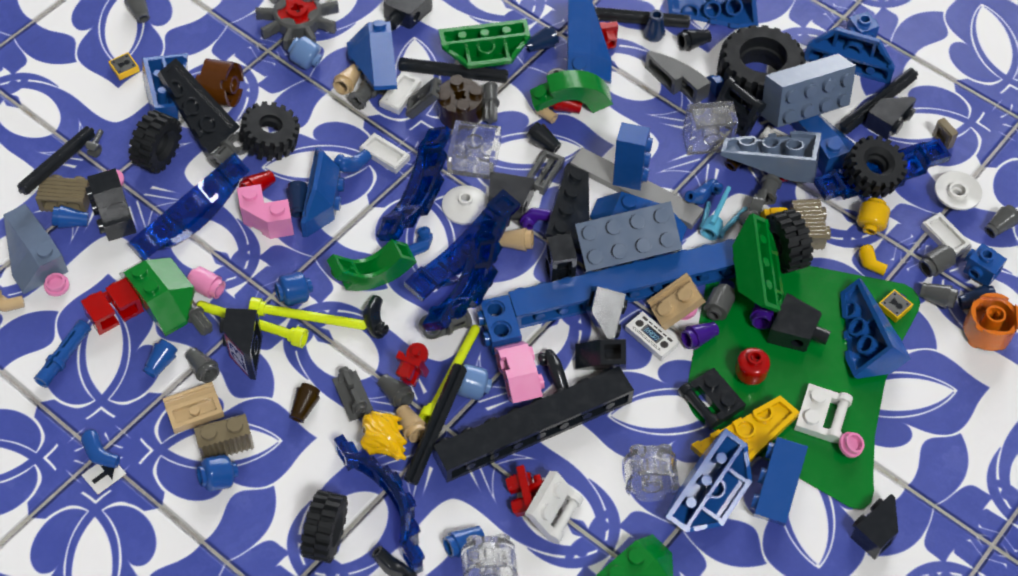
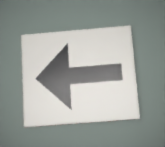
M96 464L83 473L82 477L97 494H100L126 475V472L119 465L115 469Z

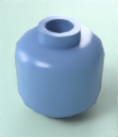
M306 36L296 37L288 48L290 60L305 70L312 66L317 67L322 59V55H320L321 46Z
M470 364L463 365L467 372L457 394L473 400H480L484 393L489 394L492 379L488 378V371Z

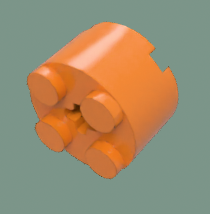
M985 293L981 295L980 298L972 303L963 323V330L968 338L969 345L988 351L1006 349L1018 329V306L1016 304L1014 306L1008 301L1009 298L1002 294Z

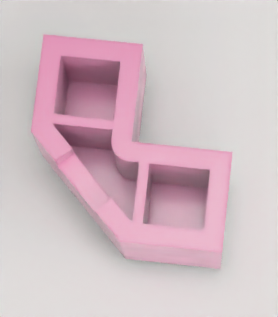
M261 184L237 188L244 225L260 230L269 239L294 235L288 199L264 203Z
M524 341L494 347L498 371L504 377L508 400L512 403H518L543 397L541 389H545L542 374H538L532 346H528V343Z

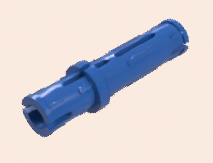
M78 320L52 355H48L45 359L46 363L33 378L38 385L47 388L58 372L63 371L69 357L92 330L88 323Z

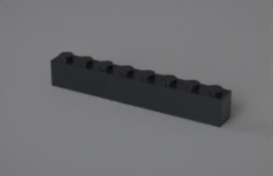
M620 366L613 369H604L592 378H583L571 387L560 388L552 395L545 398H536L524 407L513 408L503 416L489 418L482 425L475 428H466L456 436L451 438L445 437L433 445L434 459L448 483L632 403L634 389Z

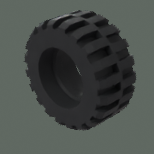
M751 25L748 29L743 27L737 30L736 33H732L723 42L716 76H721L724 79V83L728 78L733 77L737 84L757 100H763L765 76L774 72H757L745 64L753 62L764 63L774 68L775 72L805 64V54L797 40H792V36L789 33H783L781 29L776 27L774 29L768 28V25H762L761 27ZM731 91V97L737 100L740 104L747 106L746 108H752Z

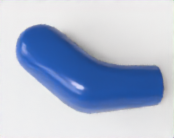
M364 149L353 157H345L343 154H338L334 162L340 167L341 172L356 173L369 162L372 155Z
M711 179L696 190L687 191L685 193V200L689 203L702 205L713 193L720 195L723 191V184L718 183L717 179Z
M86 430L81 436V442L90 461L94 464L116 469L120 463V456L109 453L103 448L100 436L95 430Z

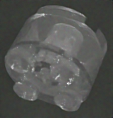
M635 444L629 448V453L623 460L625 489L628 495L631 492L635 494V499L652 502L666 499L665 494L671 491L672 495L678 491L677 460L670 445L644 446Z
M502 533L496 536L483 537L471 535L467 537L466 544L461 548L462 576H518L515 545L510 541L508 534Z

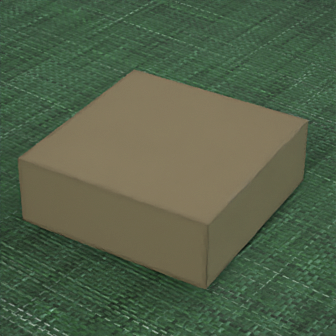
M945 118L937 121L932 135L948 150L954 146L958 132Z

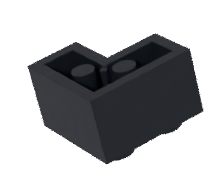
M116 169L88 176L87 179L90 186L85 188L89 200L92 201L90 203L94 215L100 214L101 219L96 220L100 233L106 232L108 241L137 233Z

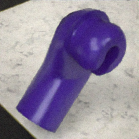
M530 208L522 215L520 225L522 228L532 230L535 223L539 220L548 221L551 210Z

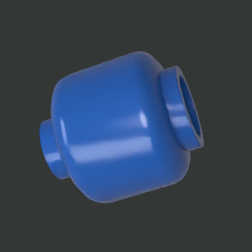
M294 272L279 277L278 283H275V292L279 302H283L286 306H293L307 302L309 293L313 292L311 279L305 278L302 272Z
M227 455L204 458L200 466H197L199 485L205 487L207 491L213 492L230 488L234 483V478L238 477L237 464L235 461L231 462Z

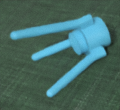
M727 186L714 214L710 217L708 216L711 202L707 201L702 222L698 228L701 235L706 239L716 240L718 237L722 239L726 231L739 219V215L748 210V207L745 206L723 227V221L718 216L731 190L730 186Z

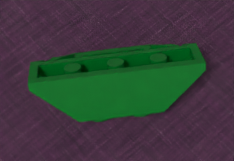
M527 19L439 29L441 47L445 52L467 69L512 64L530 40V31Z
M752 213L746 219L732 245L736 286L738 292L759 306L778 312L781 310L784 299L778 250L774 237L769 230L768 219Z
M171 257L143 260L119 273L122 279L126 277L139 296L142 306L165 336L188 324L195 288Z
M652 534L634 541L596 576H673L672 552Z

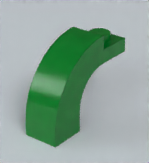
M566 70L547 75L548 82L530 89L533 107L537 112L567 100L583 102L592 113L613 105L610 90L605 81L596 74L582 70Z
M391 239L375 254L363 259L354 260L332 254L327 259L332 276L338 281H342L345 289L349 291L370 290L387 284L403 275L417 262L409 246L394 239Z

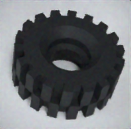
M264 101L261 106L255 103L252 108L248 107L246 113H243L239 132L240 143L243 142L242 147L244 150L249 148L251 156L257 154V159L260 160L263 157H267V161H272L273 157H276L277 161L282 160V155L288 157L290 151L293 153L297 144L300 130L299 119L297 116L293 117L294 112L291 109L286 111V106H276L277 102L267 105V101ZM262 127H272L278 132L269 133L264 131Z
M157 110L149 111L147 115L144 114L142 122L138 121L136 124L137 129L133 130L132 135L134 136L129 142L131 147L128 149V153L131 154L129 156V159L132 161L131 163L153 173H160L161 170L164 171L166 164L169 165L171 158L175 157L176 148L179 149L180 146L178 144L182 137L179 134L182 131L180 121Z
M873 135L868 136L866 139L864 137L854 144L844 159L845 162L842 169L846 170L843 174L845 178H850L847 183L849 186L854 184L856 186L854 190L857 193L860 190L863 191V196L868 197L869 194H872V198H878L879 195L881 198L886 197L888 193L891 194L907 174L908 169H905L908 165L907 160H903L905 154L903 152L899 153L898 149L900 147L897 144L893 147L890 144L891 140L882 141V136H877L876 139H874ZM867 163L877 165L882 174L871 171Z
M788 209L767 215L766 219L769 221V230L774 237L778 250L782 273L785 274L810 266L813 260L811 253L814 252L811 246L813 241L812 237H809V227L806 228V221L804 218L801 219V214L796 212L795 209Z
M318 490L313 496L309 512L307 511L306 523H304V532L301 537L300 550H302V557L325 563L333 561L346 523L345 517L348 511L347 496Z

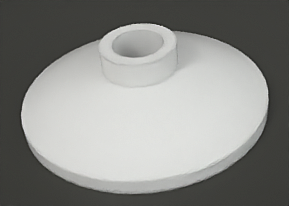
M946 172L935 183L934 189L937 198L945 206L955 210L972 209L979 204L982 198V188L979 182L964 172Z
M468 185L458 186L445 194L442 200V210L450 221L460 225H471L481 221L487 215L489 200L486 194L476 187Z

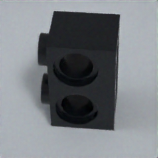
M557 234L547 237L545 267L549 282L561 280L564 277L576 276L577 255L571 234Z

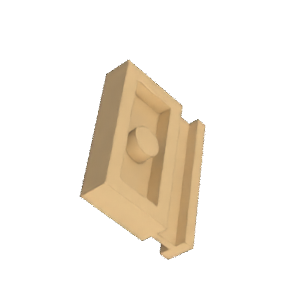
M685 273L648 299L647 303L650 305L661 327L667 330L706 303V301L692 281V278Z
M212 382L162 398L174 434L225 417Z

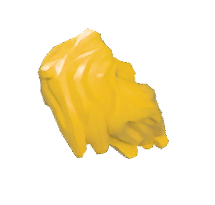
M376 411L365 414L362 419L364 433L360 442L362 448L369 455L383 454L395 460L405 461L407 457L403 454L406 451L403 445L407 444V440L400 433L403 426L397 422L401 421L402 418Z

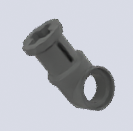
M365 80L360 83V87L356 91L348 95V98L355 108L361 110L366 107V103L371 98H375L378 94L384 95L387 90H374Z
M239 132L232 133L226 140L220 143V147L214 153L207 156L209 163L217 170H224L231 158L248 152L249 148L244 150L242 146L235 147L233 145L235 141H240Z
M774 174L762 176L761 189L754 194L749 211H758L760 215L763 205L775 204L777 200L776 192L777 189H780L782 180Z
M463 306L457 312L448 315L444 313L438 316L433 314L423 316L419 321L418 329L428 339H436L444 335L449 336L453 331L463 327L466 329L472 326V319L468 309ZM435 321V329L431 332H426L427 325Z

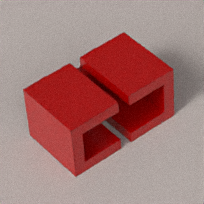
M126 277L106 287L105 292L93 293L81 301L86 316L99 335L120 325L114 316L116 313L110 303H112L124 322L144 312L139 296Z

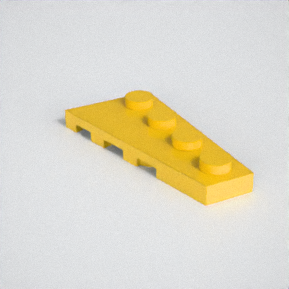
M778 396L756 408L751 414L736 419L725 428L748 444V455L751 463L769 445V442L771 443L799 416L800 412L782 396ZM724 428L716 430L702 441L698 440L691 444L690 449L701 457Z

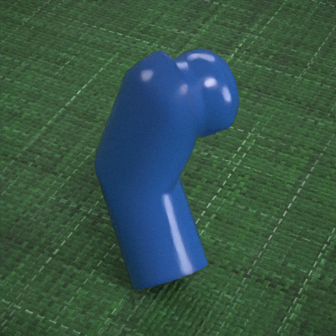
M424 226L418 229L417 233L419 236L416 243L409 245L413 256L429 250L433 240L430 228Z

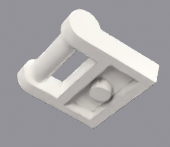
M809 383L794 430L831 443H839L845 415L853 401L852 395L845 392L837 393ZM833 403L837 405L831 428L827 429L823 425L829 405Z
M549 471L525 515L549 541L559 544L563 538L562 532L576 507H580L584 499L579 493L574 492L557 471ZM564 500H566V505L564 506L561 514L559 515L557 521L552 527V521L554 520Z

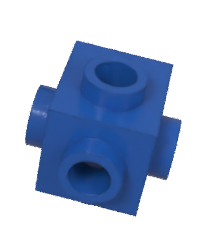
M867 11L850 17L846 30L876 38L880 26L877 20Z
M982 243L976 250L971 249L965 257L964 261L967 264L963 272L981 284L990 286L1001 273L1007 258Z

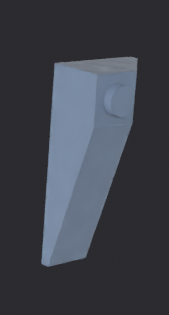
M791 131L788 136L777 137L776 133L768 134L767 138L758 139L753 135L724 138L721 156L789 181L815 183L821 133Z
M26 204L3 214L11 272L23 294L44 285L46 277L52 273H61L63 275L68 272L62 254Z

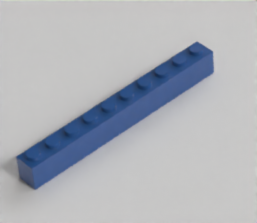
M727 239L712 245L705 244L699 248L680 250L677 253L665 256L658 255L652 259L637 260L622 266H611L608 269L596 272L589 271L583 275L564 277L561 280L549 283L542 282L532 287L517 288L514 291L508 292L519 329L587 313L586 308L592 286L626 294L625 300H627V303L651 298L685 273L692 278L696 287L736 278L732 248L736 239Z

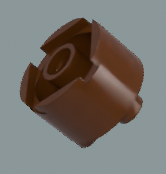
M205 59L201 73L197 74L195 79L220 106L235 107L239 103L243 89L239 88L240 81H244L241 65L232 61Z

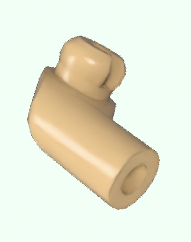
M0 290V311L7 312L25 307L22 295L7 298L2 295Z

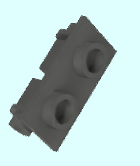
M347 366L340 368L338 377L333 378L332 381L349 420L359 419L365 414L374 411L357 371H352Z

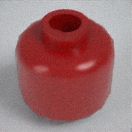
M751 347L743 350L739 354L735 366V373L738 379L747 385L762 383L768 375L770 359L759 348Z

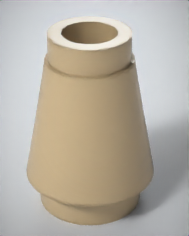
M351 64L334 77L333 87L338 93L346 95L353 91L362 73L361 70H357L356 64Z
M521 228L499 232L498 246L527 252L528 249H533L534 246L533 230Z
M402 405L396 410V415L402 418L399 424L403 426L404 438L412 443L419 442L427 424L409 405Z

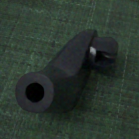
M373 295L363 310V318L370 334L374 338L381 339L388 333L389 327L388 325L384 326L385 322H382L380 316L383 300L378 295Z
M546 349L545 353H539V363L541 366L548 365L549 374L555 389L568 388L562 363L556 353L551 349Z
M382 546L377 547L373 551V559L387 575L417 576L410 567L395 558Z

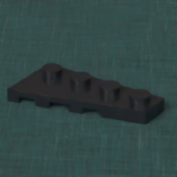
M176 58L157 74L206 157L218 148L222 141L226 140L240 128Z
M567 163L561 177L543 239L547 240V237L557 234H571L575 251L581 254L575 224L589 221V172Z

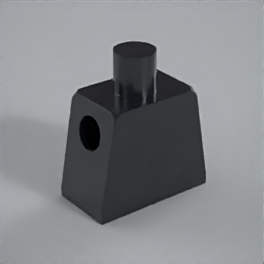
M385 0L383 4L384 18L386 19L385 21H390L391 30H395L398 25L411 29L433 9L432 0Z
M490 172L489 215L496 217L495 223L498 226L508 227L510 220L520 221L534 195L535 178Z
M787 293L781 305V310L778 311L770 328L767 343L805 352L811 340L826 345L831 331L818 326L822 315L820 311Z

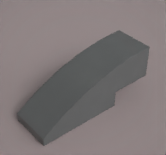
M653 51L647 52L645 68L673 95L681 91L694 105L709 96L711 81L701 73L672 57Z

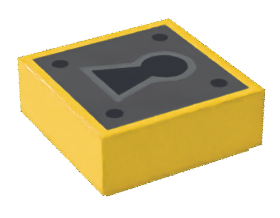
M129 52L108 61L110 68L119 80L140 72L139 66Z
M895 289L878 303L883 313L895 323L913 307V304Z

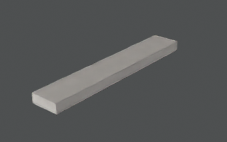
M583 147L570 162V165L589 172V178L617 192H625L660 204L671 201L673 212L691 230L703 214V208L687 202L680 196L648 180L642 183L641 190L613 185L614 163Z

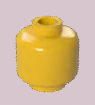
M869 198L860 204L856 219L857 225L863 229L864 233L870 235L884 231L888 225L890 208L882 199Z

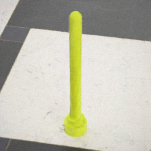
M251 297L248 308L257 310L258 317L268 314L360 330L367 328L364 320L268 305L262 298Z
M204 301L197 302V306H201L204 312L225 318L226 308ZM259 319L262 331L287 338V341L291 342L292 346L298 348L305 346L309 335L308 329L299 326L288 329Z
M472 325L432 402L422 407L418 416L426 424H428L454 364L462 365L480 332L478 325Z

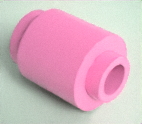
M201 266L192 269L187 277L194 286L195 291L209 299H218L226 286L222 277Z

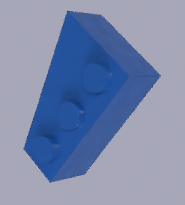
M188 53L142 58L143 80L151 111L157 110L179 121L180 112L157 74L175 58L188 71Z
M621 123L616 140L613 185L641 190L642 183L647 182L650 168L647 167L650 164V152L653 138H650L649 127Z
M779 437L776 438L774 443L769 442L765 458L769 459L767 469H761L758 483L762 484L760 494L754 493L750 509L755 510L753 517L782 526L786 525L808 446Z

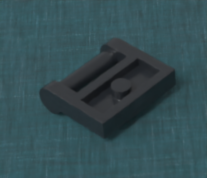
M730 77L725 81L711 112L741 136H749L760 113L765 109L766 103L761 99L757 100L740 87L733 77ZM731 91L751 106V110L749 111L731 97Z
M712 368L691 382L684 383L678 389L681 397L686 398L703 417L705 425L709 430L716 428L743 411L746 406L715 368ZM697 390L717 414H713L696 395L695 392Z

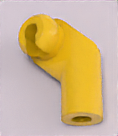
M869 244L863 245L859 249L862 266L884 276L888 265L876 259L873 246Z

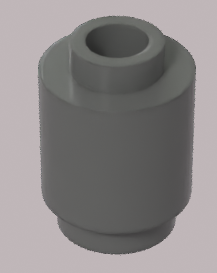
M941 244L922 256V260L919 261V268L927 277L938 276L955 265L956 253L952 247Z
M718 284L717 287L713 288L704 306V312L710 319L714 321L726 319L735 301V290L727 284Z

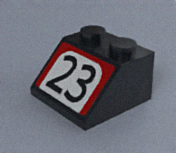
M226 308L225 318L220 319L219 325L220 333H223V346L227 347L229 357L251 380H256L263 338L257 310Z

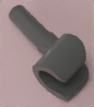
M99 129L94 139L86 142L87 155L97 158L101 154L102 145L98 143L104 133L103 130Z

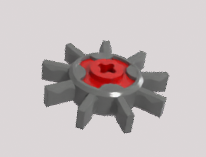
M269 0L274 4V8L256 7L255 9L257 20H274L261 27L263 39L265 40L278 32L284 35V50H288L293 39L296 37L306 36L316 43V35L314 33L318 29L334 34L337 31L336 22L322 16L339 13L338 1L320 4V0Z

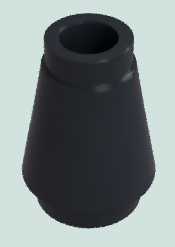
M684 29L677 36L679 48L686 51L709 43L712 39L711 32L708 29Z
M537 122L527 133L531 143L552 153H556L562 145L545 124L541 125Z

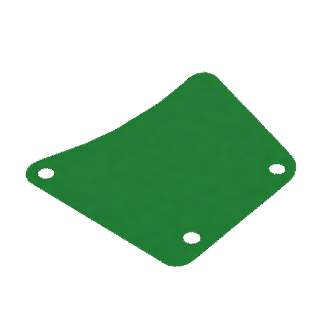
M808 266L785 274L781 271L784 298L788 293L820 311L822 315L818 326L831 331L826 345L811 340L807 351L802 352L767 343L770 328L764 330L757 329L750 320L755 302L738 292L736 278L729 279L735 284V301L726 319L718 321L710 319L704 312L706 303L702 305L699 324L715 322L719 328V335L697 350H694L688 382H691L712 368H715L746 404L743 411L717 426L714 430H722L731 425L736 419L751 414L753 410L778 396H782L800 412L809 383L837 393L845 392L852 395L853 401L847 409L841 432L842 434L846 432L858 433L863 438L865 445L859 456L849 458L841 452L839 443H831L795 431L794 428L798 417L778 437L808 446L799 479L848 507L854 509L866 508L872 502L874 494L875 433L884 385L888 374L859 379L853 376L845 358V351H848L847 340L844 339L843 333L846 331V323L842 317L840 292L860 278L877 303L894 289L905 295L907 300L913 304L912 309L896 323L885 315L901 340L904 339L919 311V296L906 284L814 266ZM720 281L706 284L704 300L706 302L713 288L717 287ZM751 347L763 350L770 359L768 375L762 383L757 385H747L741 382L735 373L739 354ZM697 390L695 393L699 397L700 393ZM688 401L693 414L705 424L703 417ZM830 403L823 425L824 428H831L837 409L836 404ZM711 406L708 407L713 414H717ZM767 446L759 456L769 461L768 458H765Z

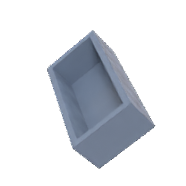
M835 54L766 75L762 100L766 103V107L761 112V116L778 128L850 105L856 65L842 55Z
M671 201L575 224L586 273L682 250Z

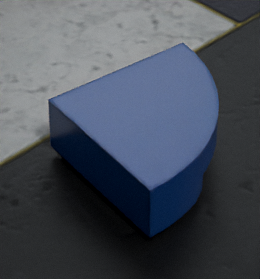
M719 75L707 76L706 78L711 81L710 91L714 97H718L724 85V79Z

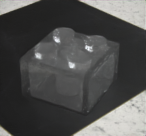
M733 101L687 104L682 132L687 155L720 153L724 138L736 136L738 119Z
M455 120L447 154V174L490 180V172H495L500 151L501 126Z

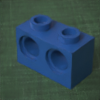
M509 295L480 301V311H476L479 326L483 325L485 332H482L485 347H490L492 355H495L494 347L522 341V335Z

